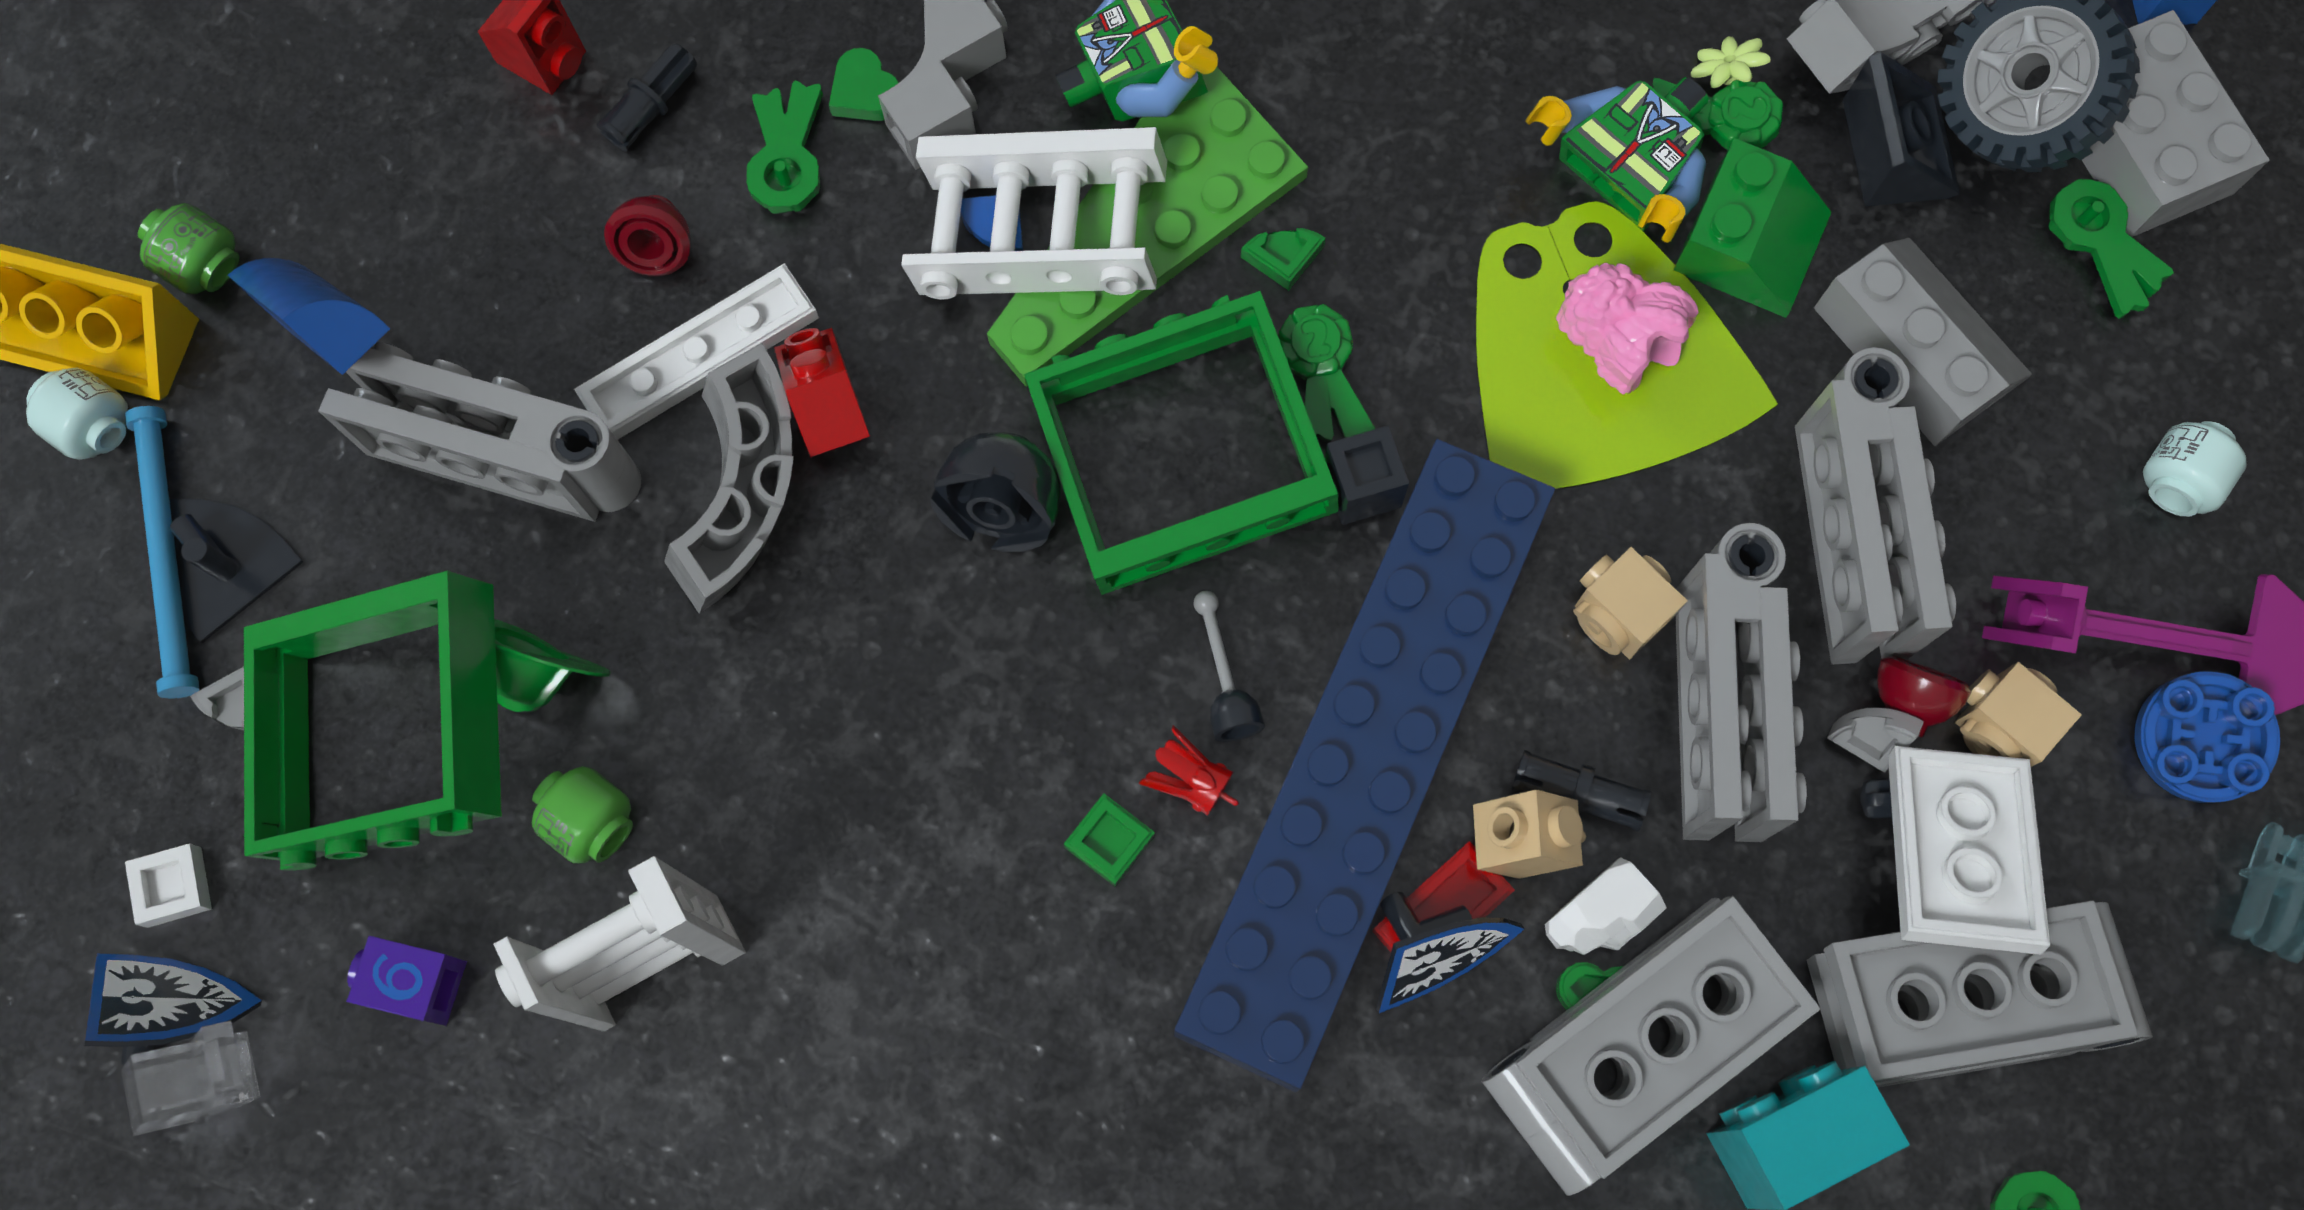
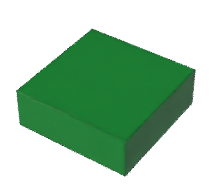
M1103 793L1063 845L1065 849L1116 887L1153 840L1155 832Z

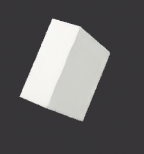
M189 843L125 862L135 925L149 928L212 910L201 847Z

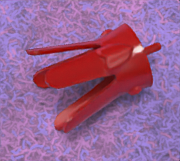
M1173 725V734L1185 747L1169 739L1165 747L1156 750L1155 757L1160 764L1182 780L1159 772H1150L1139 781V784L1187 800L1192 804L1195 811H1202L1207 816L1219 798L1237 806L1239 804L1238 800L1223 792L1234 772L1228 770L1222 763L1215 764L1209 761Z

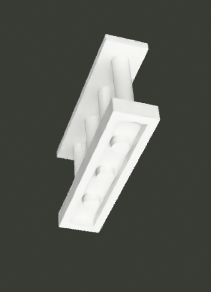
M1156 127L918 137L916 159L932 189L939 190L931 253L903 254L901 265L919 295H926L935 299H950L955 297L956 294L1105 291L1114 295H1128L1136 290H1156L1157 277L1146 248H1135L1140 186L1147 182H1165L1167 159ZM1116 184L1110 248L1074 249L1080 188L1085 185ZM1031 186H1056L1049 250L1015 251L1021 190ZM973 188H997L990 252L956 253L963 192Z
M655 856L628 870L638 890L628 896L629 904L546 950L538 949L509 937H505L493 944L503 964L495 969V974L503 993L513 1006L519 1007L522 1005L524 1010L600 1031H606L616 1025L605 1001L691 953H694L697 957L702 955L723 966L746 952L717 895Z

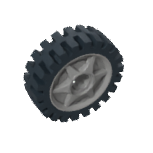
M1996 0V3L1990 7L1982 2L1971 11L1976 19L1970 25L1961 22L1953 34L1959 40L1955 46L1946 45L1942 58L1947 63V67L1938 71L1937 83L1943 88V93L1938 94L1940 107L1947 114L1944 118L1958 138L1974 153L1991 163L2009 170L2016 171L2018 168L2026 172H2042V167L2047 166L2053 170L2068 166V159L2075 157L2082 160L2093 152L2090 147L2097 141L2105 144L2114 135L2110 128L2116 121L2123 123L2130 112L2126 104L2129 98L2135 99L2139 86L2135 80V74L2140 73V59L2135 53L2137 46L2122 18L2104 0ZM2050 65V74L2047 80L2038 88L2025 90V80L2029 73L2039 66Z

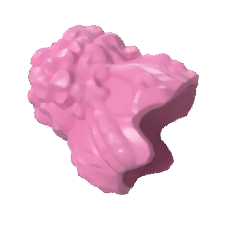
M1603 263L1600 266L1596 265L1590 268L1587 274L1578 275L1568 282L1569 287L1565 292V300L1556 316L1559 329L1567 333L1569 340L1574 345L1583 346L1585 354L1595 358L1594 362L1597 365L1598 375L1604 378L1611 387H1615L1621 394L1631 393L1640 385L1643 371L1649 362L1653 361L1665 366H1675L1681 353V343H1684L1689 338L1688 329L1694 324L1699 313L1696 302L1680 286H1674L1670 282H1654L1649 284V282L1643 280L1641 275L1632 273L1627 265L1617 264L1615 266L1608 263Z

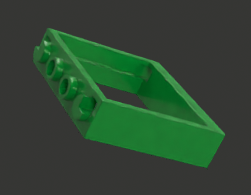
M1261 291L1232 301L1226 295L1215 301L1210 309L1190 316L1183 313L1169 315L1156 322L1153 329L1130 337L1126 334L1107 337L1098 342L1094 350L1074 357L1069 355L1051 357L1053 364L1024 374L1092 574L1101 595L1338 512V492ZM1252 336L1305 479L1105 549L1056 405Z
M444 571L244 627V856L280 860V870H305L317 866V857L325 856L328 859L361 858L368 855V846L377 844L378 847L382 848L411 847L420 844L421 834L430 833L434 836L465 835L473 832V823L502 817L493 584L451 571ZM438 625L443 798L310 828L308 659Z

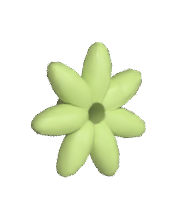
M1728 36L1722 42L1721 51L1713 48L1698 51V59L1702 63L1692 69L1691 77L1700 78L1712 75L1710 81L1712 88L1720 87L1722 84L1730 85L1734 80L1749 82L1752 79L1749 67L1766 65L1770 63L1771 58L1767 53L1758 52L1763 45L1761 39H1751L1738 46L1735 39Z

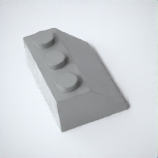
M1910 238L1882 244L1838 275L1814 307L1817 313L1853 354L1866 348L1877 347L1889 350L1903 360L1909 371L1910 386L1906 396L1898 405L1900 407L1915 406L1918 427L1934 446L1945 440L2032 375Z

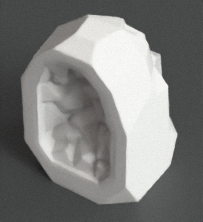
M1620 857L1545 923L1546 936L1556 949H1566L1570 952L1575 951L1582 955L1599 947L1619 950L1630 939L1646 928L1667 907L1660 893L1630 861Z

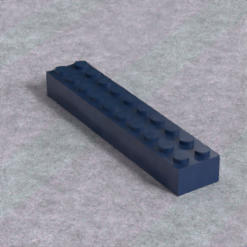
M1439 439L1435 440L1174 1029V1037L1291 1091L1297 1092L1301 1089L1555 491L1554 487Z

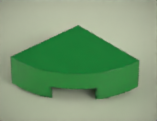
M1296 228V231H1278L1270 234L1264 232L1253 237L1241 248V258L1289 291L1322 251L1326 238L1305 228Z

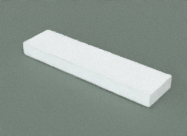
M784 263L574 390L587 411L598 415L618 440L703 389L709 372L760 343L764 345L766 350L819 319V316Z

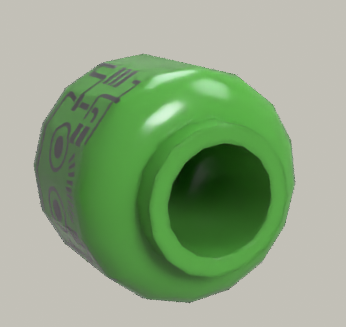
M180 203L166 211L156 209L143 220L139 227L138 238L142 240L140 258L143 266L183 293L192 295L205 290L208 292L217 291L230 279L228 274L236 269L240 257L235 251L236 242L232 231L190 204Z
M577 767L565 774L555 771L541 782L533 794L532 800L537 804L532 817V827L535 833L572 863H586L592 859L596 862L605 861L622 846L632 830L633 822L629 819L631 811L629 798L595 769L590 767Z

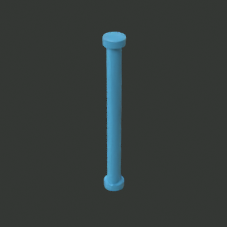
M140 406L128 410L125 413L127 428L134 431L162 667L163 678L156 681L157 694L161 698H183L198 692L199 682L197 676L190 674L174 534L170 530L172 517L161 429L167 426L166 412L160 407Z

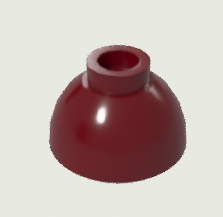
M650 195L627 200L614 210L604 230L605 243L611 255L621 265L638 274L647 276L671 274L680 269L689 256L691 235L687 221L673 203L663 196Z
M1888 656L1880 661L1877 679L1880 698L1886 709L1901 711L1924 721L1918 737H1924L1928 726L1945 722L1957 714L1966 704L1972 693L1966 682L1919 663L1896 656Z

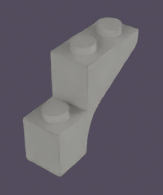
M924 0L925 45L921 58L908 76L891 89L878 95L886 126L915 170L920 168L916 159L918 137L976 134L972 112L978 109V105L965 81L1006 58L1003 33L1008 31V25L1002 11L994 0Z

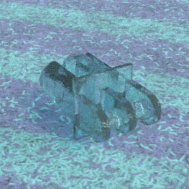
M2270 822L2259 835L2248 868L2242 869L2239 872V875L2249 880L2230 935L2241 940L2250 938L2254 946L2270 952L2276 950L2279 957L2290 962L2299 963L2304 956V835L2299 834L2292 838L2283 834L2284 829L2282 825ZM2277 853L2284 855L2282 864L2275 861Z

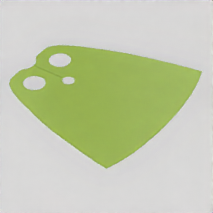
M1588 202L1565 209L1560 214L1559 219L1552 224L1540 227L1521 222L1501 228L1487 238L1482 249L1477 277L1476 353L1490 461L1552 486L1555 489L1582 485L1642 470L1698 450L1749 425L1778 403L1751 361L1696 287L1684 274L1674 271L1675 264L1635 223L1615 208L1601 202ZM1585 223H1598L1608 229L1612 236V245L1606 254L1600 257H1589L1578 251L1574 243V235L1576 230ZM1516 244H1527L1534 247L1541 255L1542 265L1539 272L1531 278L1525 279L1514 277L1508 273L1504 267L1503 258L1505 252L1510 247ZM1603 263L1615 266L1617 264H1625L1630 267L1632 273L1641 275L1643 280L1649 282V284L1654 282H1670L1674 286H1680L1682 290L1692 297L1698 306L1699 313L1696 316V321L1688 329L1689 338L1684 343H1681V353L1675 366H1665L1657 362H1649L1643 371L1640 385L1628 394L1619 393L1615 387H1611L1604 378L1598 375L1597 365L1594 362L1595 358L1585 354L1583 346L1574 345L1569 340L1567 333L1559 329V324L1556 320L1557 313L1565 300L1563 292L1565 282L1569 279L1573 280L1578 275L1587 274L1590 268L1596 265L1600 266Z

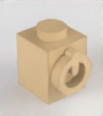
M1630 547L1615 562L1606 554L1582 577L1580 582L1587 589L1575 605L1576 608L1573 612L1578 617L1579 624L1584 632L1596 645L1612 655H1618L1622 652L1630 660L1674 618L1688 600L1670 584V575L1658 561L1650 556L1644 555L1642 557Z
M2017 662L1998 675L1990 669L1985 671L1969 687L1972 693L1967 703L1970 705L1957 718L1955 723L1961 727L1960 731L1964 735V742L1973 754L2030 759V766L2032 767L2043 761L2082 714L2057 694L2056 686L2048 677L2037 670L2026 668L2020 662Z
M1536 789L1473 805L1477 870L1520 879L1583 866L1581 843L1585 841L1586 835L1583 831L1582 821L1578 812V800Z

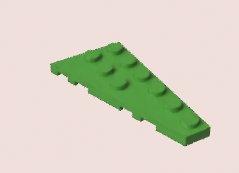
M1218 67L1210 74H1202L1208 93L1181 102L1168 117H1141L1134 127H1156L1167 159L1165 182H1147L1140 186L1135 248H1146L1157 277L1156 290L1307 178L1308 166ZM1093 184L1079 204L1074 249L1110 248L1116 184ZM1136 290L1128 295H1114L1105 291L1015 293L988 331V341L1027 387L1024 374L1053 364L1051 357L1070 355L1156 290Z

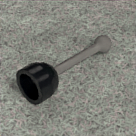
M1201 591L1194 598V608L1199 614L1203 615L1223 691L1214 700L1210 711V721L1215 740L1220 742L1245 739L1261 732L1265 728L1261 709L1257 701L1248 693L1235 689L1215 614L1219 606L1218 598L1211 591Z

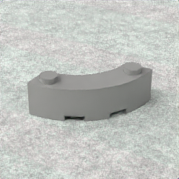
M1817 0L1802 13L1799 18L1802 25L1787 40L1828 93L1842 92L1850 89L1870 56L1881 51L1899 64L1904 65L1940 43L1943 35L1939 29L1947 24L1950 26L1955 25L1969 16L1975 19L1976 17L1971 13L1972 10L1982 2L1990 7L1996 3V0Z
M762 343L709 372L702 393V398L712 414L720 438L722 452L720 486L714 500L696 524L669 544L664 561L699 614L729 592L753 565L775 525L784 505L790 483L793 464L790 427L791 411L781 378Z

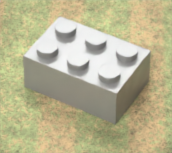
M2174 10L2128 28L2137 46L2135 53L2140 59V73L2135 74V80L2139 85L2135 99H2128L2126 105L2130 112L2124 122L2116 121L2110 128L2114 135L2105 144L2097 141L2090 147L2093 153L2082 159L2094 181L2109 184L2128 207L2126 233L2131 237L2235 194L2270 161Z

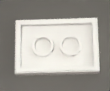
M1894 746L1888 755L1901 940L2042 955L2050 947L2030 759Z

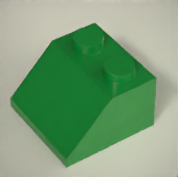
M1734 138L1714 175L1673 270L1684 274L1692 280L1786 318L1791 311L1832 212L1791 160Z

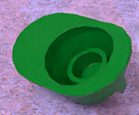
M494 619L497 702L506 709L515 712H528L547 705L571 672L600 677L610 676L611 671L601 665L560 651L534 634Z

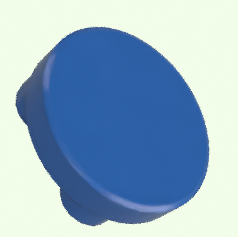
M2196 672L2169 680L2150 694L2138 713L2134 739L2140 762L2148 775L2160 787L2172 795L2188 801L2200 803L2224 802L2240 798L2250 792H2255L2268 782L2270 773L2279 755L2280 730L2274 714V702L2262 689L2252 687L2243 680L2224 673Z

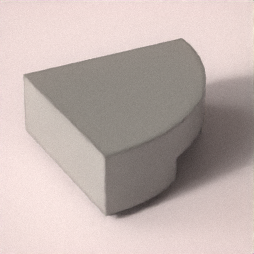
M243 666L190 696L195 705L204 714L210 716L215 721L238 730H244Z
M1865 708L1850 712L1839 718L1833 724L1827 738L1885 773L1889 768L1888 755L1894 746L1908 747L1918 737L1924 721L1897 710Z

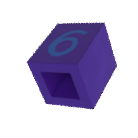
M368 936L365 948L361 949L351 962L347 977V983L351 989L346 1002L447 1026L467 961L446 954Z

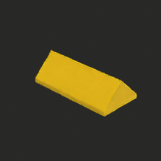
M0 244V360L47 372L77 367L93 373L113 389L161 400L168 395L199 321L196 315L160 283Z

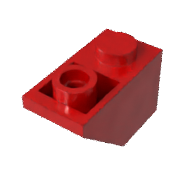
M502 0L478 30L480 37L496 63L550 95L554 94L564 80L571 78L576 73L581 64L582 56L586 53V49L560 0Z
M816 328L804 329L787 337L783 345L774 347L784 390L810 457L870 437L832 328L819 331Z

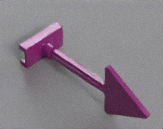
M2261 574L2258 577L2248 631L2245 635L2086 609L2085 602L2088 587L1993 576L1991 588L2009 592L2002 628L1984 626L1983 639L2076 653L2079 637L2085 635L2238 661L2241 666L2239 679L2252 687L2262 689L2271 697L2274 702L2275 715L2304 704V601L2275 575Z

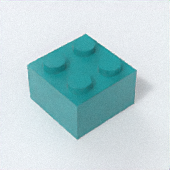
M1836 1061L1818 1068L1812 1065L1782 1079L1778 1084L1783 1094L1776 1096L1775 1092L1760 1098L1754 1095L1731 1105L1719 1113L1724 1124L1706 1133L1746 1208L1760 1210H1787L1910 1145L1866 1066L1841 1070Z

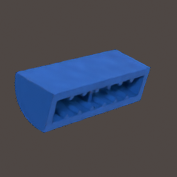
M264 258L245 263L228 274L239 287L278 323L341 375L390 330L374 313L299 263L280 258Z

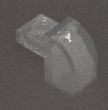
M231 1021L202 1026L190 1043L133 1054L121 1070L133 1136L199 1121L239 1108L260 1097L248 1032L234 1033Z

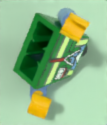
M1104 0L1093 15L1079 24L1074 32L1086 60L1055 76L1070 108L1102 93L1115 120L1123 122L1135 117H1168L1181 102L1208 93L1202 74L1212 73L1218 65V58L1216 52L1208 48L1212 45V36L1195 26H1189L1182 31L1166 0Z
M1683 77L1665 97L1648 83L1641 80L1635 82L1627 89L1614 86L1565 101L1555 96H1545L1539 100L1526 119V123L1529 125L1532 122H1541L1548 127L1541 137L1542 143L1546 146L1552 145L1561 133H1566L1561 139L1559 160L1619 212L1635 223L1643 232L1652 222L1658 223L1666 230L1661 240L1669 243L1682 220L1699 202L1706 168V160L1700 152L1705 134L1691 120L1708 104L1709 97L1698 83L1688 77Z

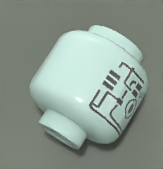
M77 367L50 371L34 382L26 398L28 425L38 436L67 457L82 460L96 457L101 453H108L118 447L125 437V413L128 411V404L120 393L89 371Z
M2211 421L2201 423L2185 422L2172 426L2143 469L2144 481L2149 488V496L2159 507L2179 516L2190 517L2196 515V513L2204 514L2215 511L2221 507L2247 466L2246 455L2236 441L2232 431L2219 423Z

